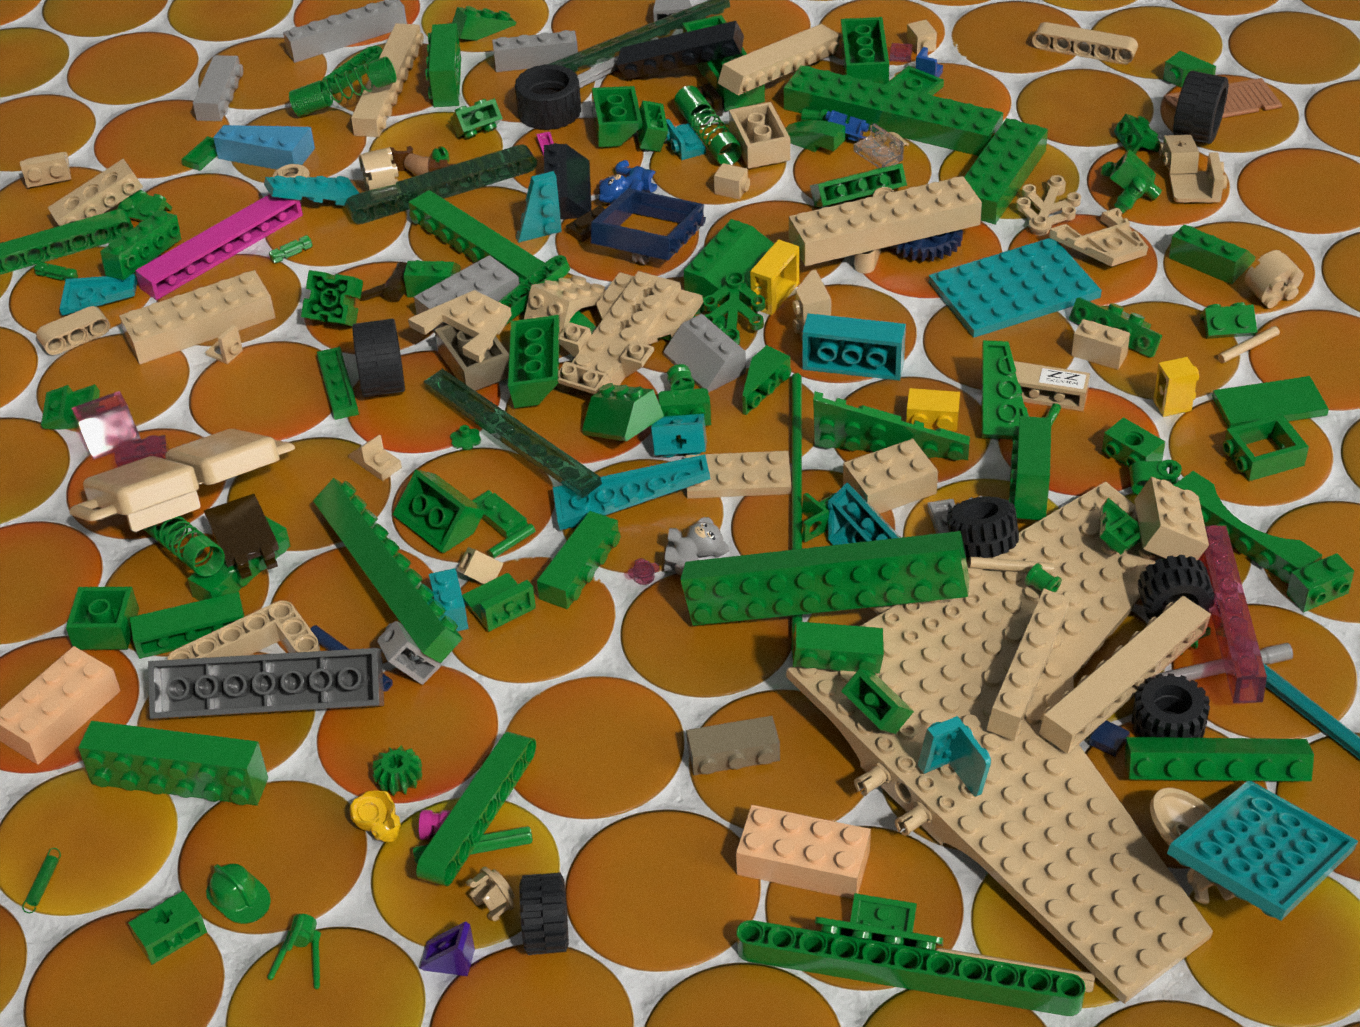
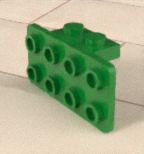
M854 893L850 922L823 917H815L814 922L817 926L821 927L822 932L842 935V930L853 932L852 937L873 940V936L884 937V942L898 945H904L905 941L915 942L917 948L936 951V946L943 947L944 943L942 937L913 933L917 903Z

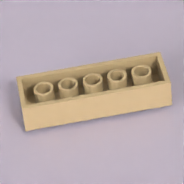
M253 270L137 310L129 311L119 315L126 340L139 364H143L218 338L232 325L237 326L239 331L274 319L275 313L269 292L256 271Z

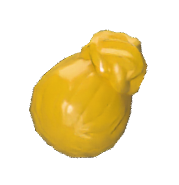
M367 791L353 800L349 810L351 820L362 830L371 831L376 840L393 842L398 838L401 831L400 818L395 814V804L387 791Z

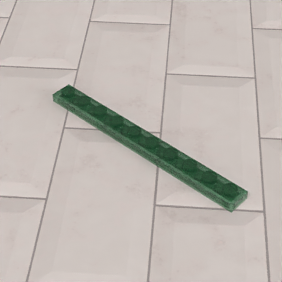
M729 0L705 1L547 65L565 66L576 72L578 67L583 65L590 66L597 63L598 59L615 56V53L620 51L621 47L651 41L656 36L661 37L670 34L671 30L682 29V23L704 19L711 14H721L724 12V9L731 7Z
M443 368L423 381L425 388L582 499L602 484L599 475Z

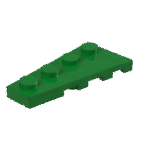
M983 340L982 438L1013 439L1014 426H1019L1020 416L1029 417L1023 402L1021 386L1017 380L1016 367L1008 341Z

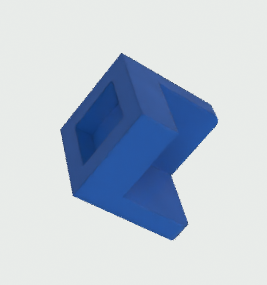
M923 47L916 56V69L940 77L943 73V65L937 64V59L929 58L928 48Z

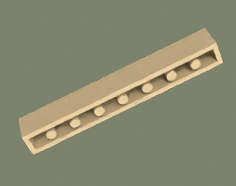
M395 24L380 58L386 56L390 59L396 72V82L382 88H377L373 85L371 92L364 89L351 117L354 136L379 137L382 130L386 128V121L392 114L393 105L397 103V96L399 92H402L403 83L408 79V72L413 68V61L418 56L419 48L424 42L423 33H420L419 25ZM370 79L365 87L367 90L371 89Z
M819 24L724 63L718 84L736 95H740L794 72L801 65L808 66L835 54L840 46L839 40L841 35L823 24Z
M1182 596L1175 603L1170 602L1158 618L1154 616L1144 630L1141 632L1136 631L1125 646L1120 645L1114 651L1109 660H1102L1090 676L1085 675L1079 681L1075 689L1066 691L1054 707L1049 706L1045 709L1040 718L1042 725L1039 734L1068 754L1138 692V687L1141 683L1145 684V680L1149 677L1155 678L1156 675L1205 634L1211 614L1185 596Z

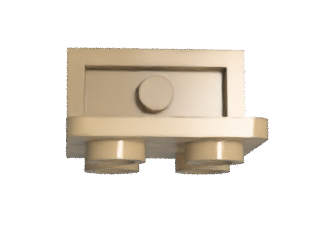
M67 152L20 161L27 188L40 187L54 182L60 183L71 179Z
M1209 152L1206 171L1170 174L1169 178L1175 202H1221L1222 190L1227 187V176L1223 175L1224 162H1220L1218 152Z

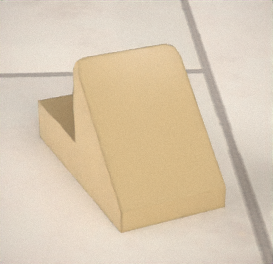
M381 435L374 437L349 454L351 460L382 481L402 468L401 460L384 450Z

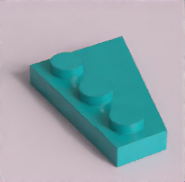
M554 171L532 176L525 199V211L520 219V231H517L516 234L518 243L562 232L557 179Z
M136 274L130 275L125 280L109 276L66 279L59 308L61 315L71 314L87 307L100 306L135 296L137 287Z

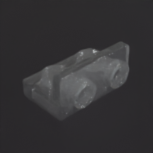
M876 124L870 126V136L854 144V152L878 168L903 161V141Z

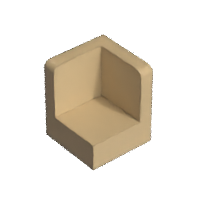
M468 547L457 571L485 584L497 578L504 563Z

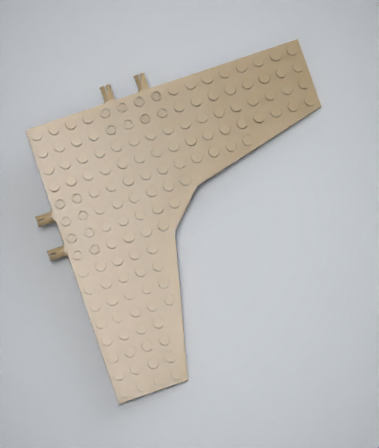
M1104 482L1019 532V542L1009 552L996 557H990L994 559L1054 563V572L1051 575L1062 578L1061 585L1056 593L1071 598L1064 623L1015 740L989 732L986 729L992 707L1042 594L1034 586H1027L1024 583L1028 572L969 568L968 562L967 568L970 578L968 597L898 604L895 606L869 607L878 616L861 626L883 628L884 656L880 674H875L914 711L896 734L880 730L841 692L856 672L792 666L787 669L786 677L832 721L856 753L861 762L860 767L866 772L854 780L857 791L859 792L865 788L861 791V795L865 796L881 786L907 811V813L895 819V826L899 832L905 828L901 833L902 835L907 836L910 832L922 826L940 845L947 843L971 857L1125 1004L1208 941L1212 936L1213 930L1078 744L1067 754L1039 734L1042 725L1040 718L1045 709L1049 706L1054 707L1066 691L1074 689L1073 680L1078 671L1085 667L1094 652L1102 647L1106 638L1113 634L1133 610L1134 605L1141 601L1138 580L1142 571H1147L1146 567L1150 564H1155L1156 560L1166 559L1144 550L1142 540L1122 555L1108 548L1106 542L1100 538L1101 506L1106 499L1110 498L1137 522L1138 517L1136 505L1110 484ZM958 716L964 725L971 729L974 738L980 746L988 751L991 757V766L981 795L974 797L950 764L925 774L920 770L917 764L926 730L933 723L944 722Z

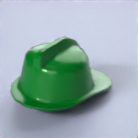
M230 863L223 866L216 864L214 866V873L206 889L209 902L225 917L235 923L248 924L261 919L267 913L271 904L270 893L267 888L249 873L245 867L239 864Z

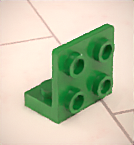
M509 573L503 574L462 595L465 604L488 632L536 609L533 585L528 579L518 584Z

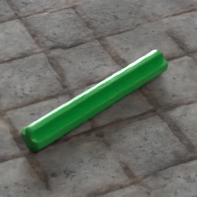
M525 826L483 834L470 855L531 844L533 840L531 828ZM429 844L413 848L416 864H418L421 855Z

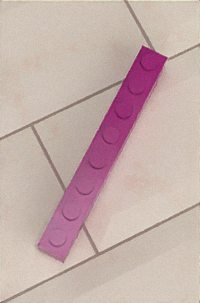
M271 194L263 197L135 270L140 289L153 299H160L303 216L300 200L272 197Z

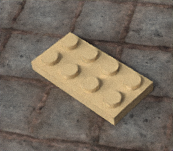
M789 451L705 454L711 479L687 487V499L791 494ZM698 454V455H686V458H690V457H694V456H699L700 454Z

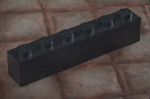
M732 21L621 47L617 67L625 80L738 55L742 52L744 35L737 21Z

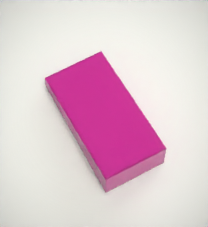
M550 132L537 134V142L544 156V145H550L554 142Z

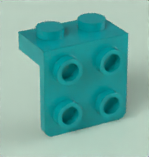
M958 716L944 722L933 723L926 730L917 764L918 767L925 774L950 764L974 797H977L983 792L991 766V757L988 751L980 746L974 738L971 729L964 725Z

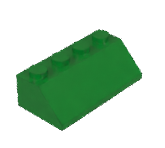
M559 315L511 321L508 388L514 408L539 405L558 384Z

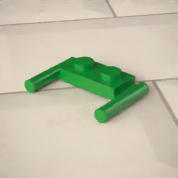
M487 490L472 500L485 510L482 519L506 538L488 550L490 557L496 558L536 532L534 526L531 523H527L526 517L496 493Z

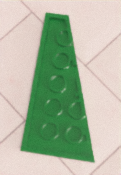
M814 392L815 446L876 452L914 439L928 458L968 460L970 436L942 428L931 430L924 428V423L914 421L913 424L901 421V416L864 405L856 408L846 405V400L837 398L836 401L823 398V393Z

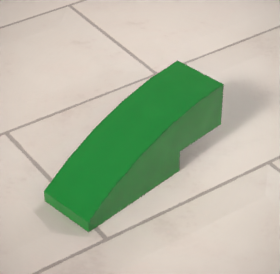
M807 120L789 124L785 128L790 137V144L813 152L817 151L820 147L834 152L845 141V126L834 122Z

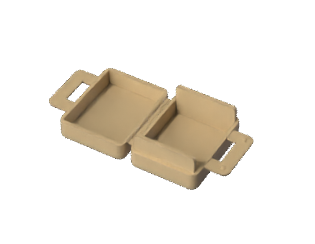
M227 429L172 448L166 452V459L149 456L87 478L83 486L88 501L74 505L69 513L72 516L87 521L103 520L117 514L126 515L130 529L136 532L199 509L200 502L196 491L199 489L198 484H215L280 460V454L294 450L295 446L292 443L275 440L269 436L237 429Z

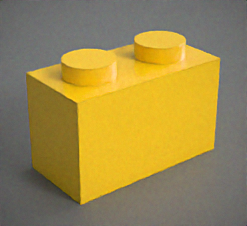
M1188 357L1158 364L1153 402L1163 417L1192 411L1193 400L1196 398L1195 388L1196 382L1199 380V372L1197 367L1192 365Z
M909 388L906 422L913 424L914 421L924 423V428L935 430L942 428L949 431H957L960 392Z

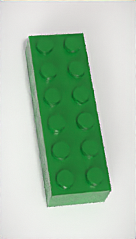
M722 15L682 23L683 33L727 22ZM743 47L741 54L696 64L702 76H705L722 97V108L724 111L765 102V84L740 95H736L718 84L723 64L747 54Z
M1006 118L964 178L982 202L981 221L996 225L1046 152L1047 128Z
M91 721L78 747L91 783L99 787L109 786L129 791L140 790L154 794L178 795L183 798L194 797L214 802L225 801L238 805L258 806L268 781V774L258 741Z

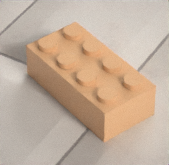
M73 646L0 709V741L39 765L121 691L114 670Z
M751 805L736 852L737 875L854 899V893H859L870 852L871 829Z

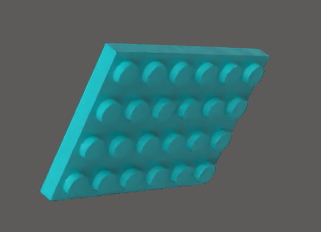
M1051 238L929 275V284L973 338L1073 307L1076 298L1079 297L1088 301L1101 298L1102 292L1062 245Z
M1247 781L1170 844L1167 854L1175 858L1181 865L1190 867L1204 875L1208 881L1219 884L1233 892L1237 898L1248 901L1260 908L1267 916L1281 921L1355 850L1358 840L1260 785Z

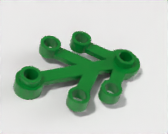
M731 271L724 279V286L703 299L704 309L711 312L704 316L716 325V321L728 313L727 328L722 331L739 345L740 333L737 330L738 312L749 321L751 329L760 330L764 327V319L762 315L756 314L754 311L764 310L766 303L762 295H757L747 286V278L742 272ZM730 294L729 300L718 307V301ZM740 294L751 301V307L754 311L739 300Z

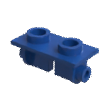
M835 110L827 112L826 120L844 125L848 139L858 142L860 138L867 139L866 136H863V132H867L869 129V124L866 123V120L851 116L849 123L846 124L848 115L836 112Z

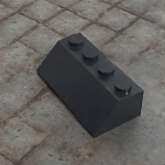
M553 143L544 145V173L554 171L556 175L560 219H576L591 211L590 160L567 144Z

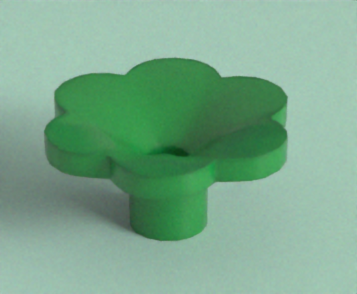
M467 425L460 426L458 431L450 435L452 446L456 449L471 450L473 446L481 443L479 430L475 428L470 429Z

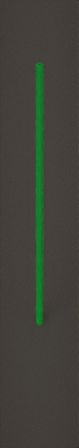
M799 373L792 375V550L802 549V376ZM803 614L792 615V659L796 621L803 622Z

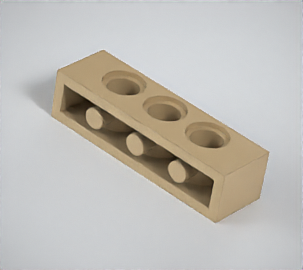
M123 158L49 206L48 209L58 225L61 226L103 214L143 188V186Z

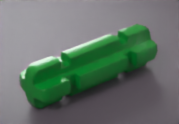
M308 235L300 237L299 241L294 240L280 246L279 250L278 248L269 252L270 259L276 264L283 261V258L287 259L302 252V249L305 251L312 248V240Z
M38 262L34 266L35 273L40 276L62 281L64 279L66 281V279L78 278L76 269L45 262Z

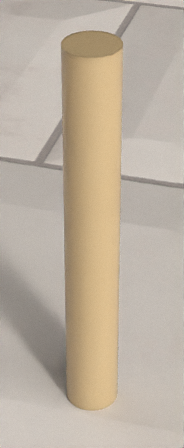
M1274 326L1219 354V362L1225 363L1280 334L1278 327Z
M970 557L969 568L1029 572L1035 564L1040 563L1043 566V570L1053 574L1054 563Z

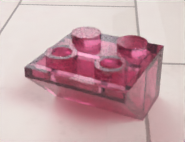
M120 391L72 408L78 430L93 460L142 442L128 405Z

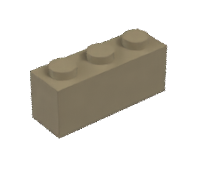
M773 716L686 730L687 748L694 775L711 774L717 771L740 769L742 767L780 761V741Z

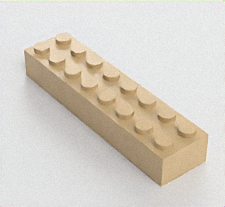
M963 176L954 177L940 182H932L927 185L911 187L901 191L889 192L875 197H867L862 200L789 216V240L792 244L799 246V257L803 264L808 266L978 226L981 221L982 202Z

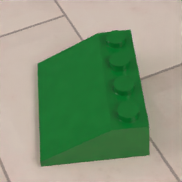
M730 219L684 269L685 291L701 294L703 298L712 295L724 286V279L731 271L742 272L747 278V286L751 289L750 271L774 243L753 226ZM730 294L718 301V304L722 305L729 300ZM740 294L739 300L751 309V301Z

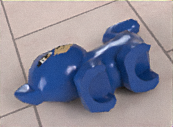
M627 160L619 162L614 168L617 172L616 175L600 180L599 201L606 204L614 202L628 188L644 190L645 192L656 191L657 184L651 183L652 176L656 171L640 166L627 168L629 167Z

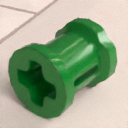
M1037 563L1028 572L1024 583L1027 586H1034L1041 592L1043 589H1047L1056 593L1061 585L1062 578L1052 576L1043 570V566L1040 563Z

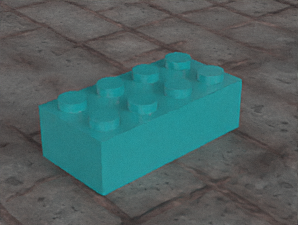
M808 313L802 332L803 370L900 381L905 358L906 324Z

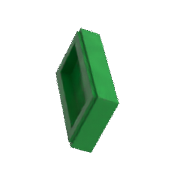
M207 136L181 159L182 165L201 171L218 156L214 138Z

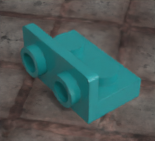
M666 119L668 134L665 141L671 144L672 151L677 153L681 160L706 154V146L690 124L674 127L672 122Z

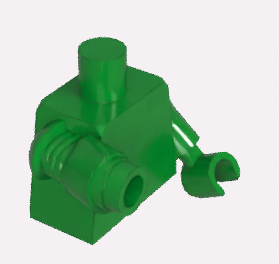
M1130 149L1116 163L1106 162L1102 166L1101 175L1110 177V179L1124 189L1114 203V206L1119 208L1122 213L1131 209L1137 199L1143 194H1146L1154 201L1162 192L1154 184L1155 172Z

